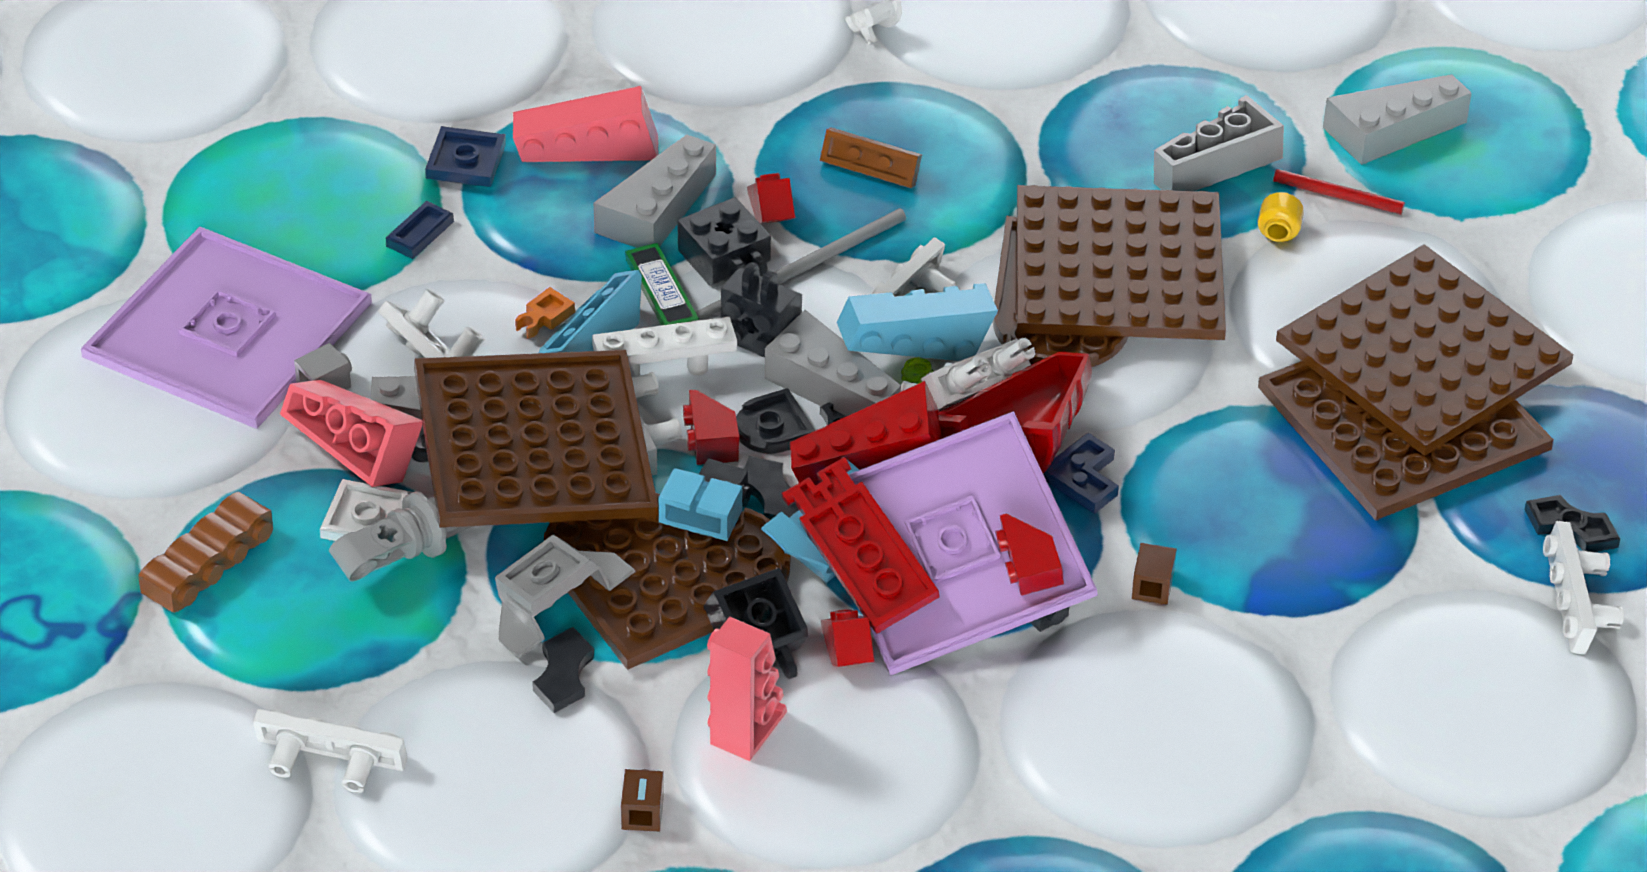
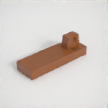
M832 127L826 129L820 161L909 188L916 185L922 154Z

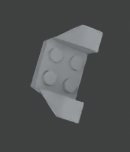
M550 536L495 577L498 595L502 601L499 642L518 658L522 657L545 639L534 618L537 614L550 608L556 600L572 588L581 585L590 575L610 591L636 572L635 569L615 553L578 551L557 536Z

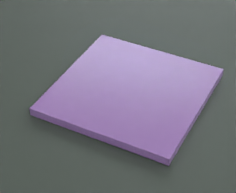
M199 227L83 345L81 353L85 359L257 429L285 399L289 385L296 383L294 360L328 343L333 346L370 306L372 297L370 293Z
M1014 411L848 474L855 485L863 482L939 590L940 597L880 633L876 634L870 626L871 633L890 676L1098 596L1097 588ZM1007 513L1053 536L1062 566L1063 585L1021 596L1018 584H1010L1005 567V562L1010 561L1008 551H1000L995 533L996 530L1001 529L999 515Z

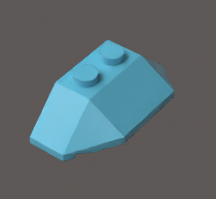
M639 270L615 273L611 276L607 283L584 302L550 337L538 353L594 351L592 335L635 329L640 321L642 275Z

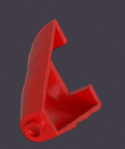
M1057 352L939 412L940 439L1014 411L1042 473H1044L1061 447L1067 430L1070 429L1074 417L1078 414L1083 404L1092 377L1089 354Z

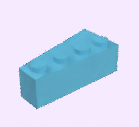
M986 283L974 284L973 289L959 290L958 286L944 287L943 292L925 294L924 289L911 290L910 293L894 297L892 292L849 296L836 323L848 351L962 361L977 354L998 310Z

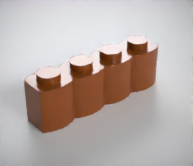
M239 491L229 495L219 504L214 512L201 518L189 533L177 538L164 554L158 555L145 565L138 575L141 593L173 613L191 605L199 591L216 584L224 570L242 562L249 549L268 540L273 531L272 511Z

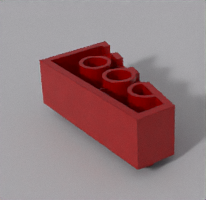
M923 381L790 442L791 469L797 481L800 483L809 477L815 485L821 483L816 473L843 457L861 470L940 440L938 407L926 382Z

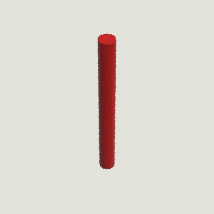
M1276 169L1273 182L1402 215L1405 207V202L1280 169Z

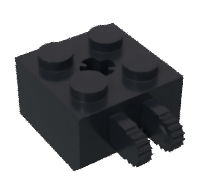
M736 197L677 220L678 251L708 285H713L730 278L739 268L745 269L749 262L759 266V276L762 277L768 272L767 262L771 261V235Z
M749 262L745 269L739 268L721 287V318L730 317L737 338V346L765 357V348L802 313V294L778 284V274L771 270L766 272L764 277L759 276V266Z
M780 567L713 591L703 606L713 629H720L726 620L732 617L770 633L774 654L784 676L788 679L796 677L798 670L791 652L800 649L808 638V629Z

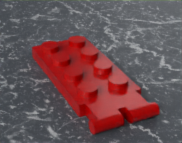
M843 457L816 473L821 483L815 485L808 477L782 492L781 495L788 506L795 503L803 515L799 517L801 526L863 616L869 617L870 626L878 634L938 599L940 595L935 584L863 482L855 485L847 473L851 470L850 464Z

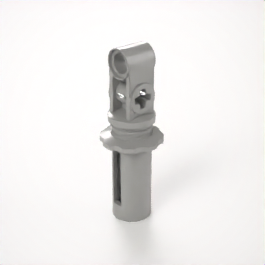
M415 491L403 498L402 509H395L388 513L387 518L356 532L343 535L331 545L329 552L349 581H357L369 573L403 557L407 559L414 558L421 551L426 556L432 558L441 555L447 547L446 538L473 526L439 528L434 496L427 499L423 493Z

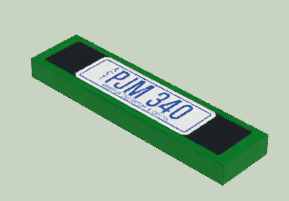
M658 243L625 251L626 261L631 271L639 270L642 275L641 289L661 326L699 321V317Z

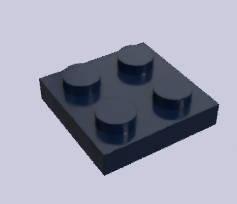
M441 126L425 168L426 179L491 187L506 146V134Z

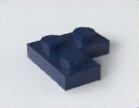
M1089 432L1056 456L1048 469L1043 473L1047 483L1094 514L1118 496L1119 485L1099 473L1100 470L1114 460L1115 449Z

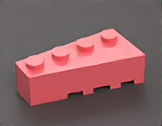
M641 86L513 112V140L522 162L652 160L658 156V133Z
M321 379L290 384L280 412L282 417L371 487L403 482L423 425L421 419Z
M729 617L720 629L716 628L712 632L707 644V648L710 650V664L707 671L708 676H710V690L707 697L710 702V715L707 724L710 727L711 745L750 761L787 713V708L785 704L779 702L784 696L782 688L775 685L780 676L778 669L772 667L776 658L770 633Z

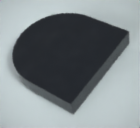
M788 388L748 400L742 405V409L736 416L740 443L748 449L759 453L776 454L791 450L790 442L815 431Z

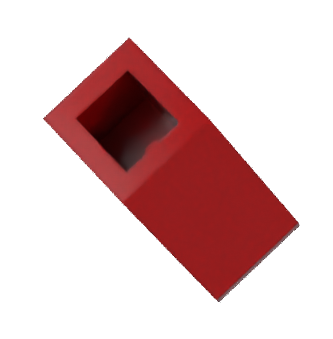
M780 173L760 175V177L755 178L754 184L747 187L754 216L760 224L787 221L795 218L790 178L780 179Z
M689 390V405H683L684 426H691V429L686 431L688 451H695L696 464H705L708 458L723 463L739 462V432L735 411L698 390Z
M1007 513L999 515L1001 529L996 530L995 533L1000 551H1008L1010 561L1005 562V567L1010 584H1018L1021 596L1063 585L1062 566L1053 536Z
M844 609L831 611L830 619L821 620L823 635L833 666L841 667L875 662L869 617L858 615V610Z

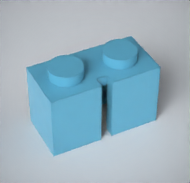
M677 468L672 470L659 496V523L725 541L728 540L742 512V486L711 478L710 482H706L703 475Z

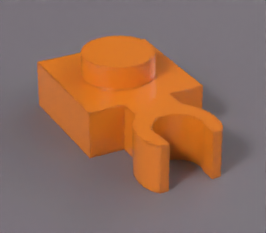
M549 287L526 304V313L516 317V331L518 332L521 328L528 326L526 327L527 338L530 339L538 334L542 326L552 330L575 313V302Z

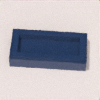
M425 201L385 238L386 247L414 259L454 222V215L448 210Z

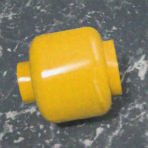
M1276 192L1268 195L1261 204L1258 216L1260 232L1275 242L1292 240L1301 229L1304 216L1302 203L1294 195L1285 192Z

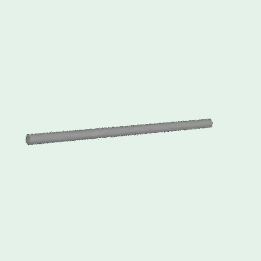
M899 208L775 271L778 274V284L905 221L906 215L904 211ZM721 299L696 311L699 321L713 319L721 315Z

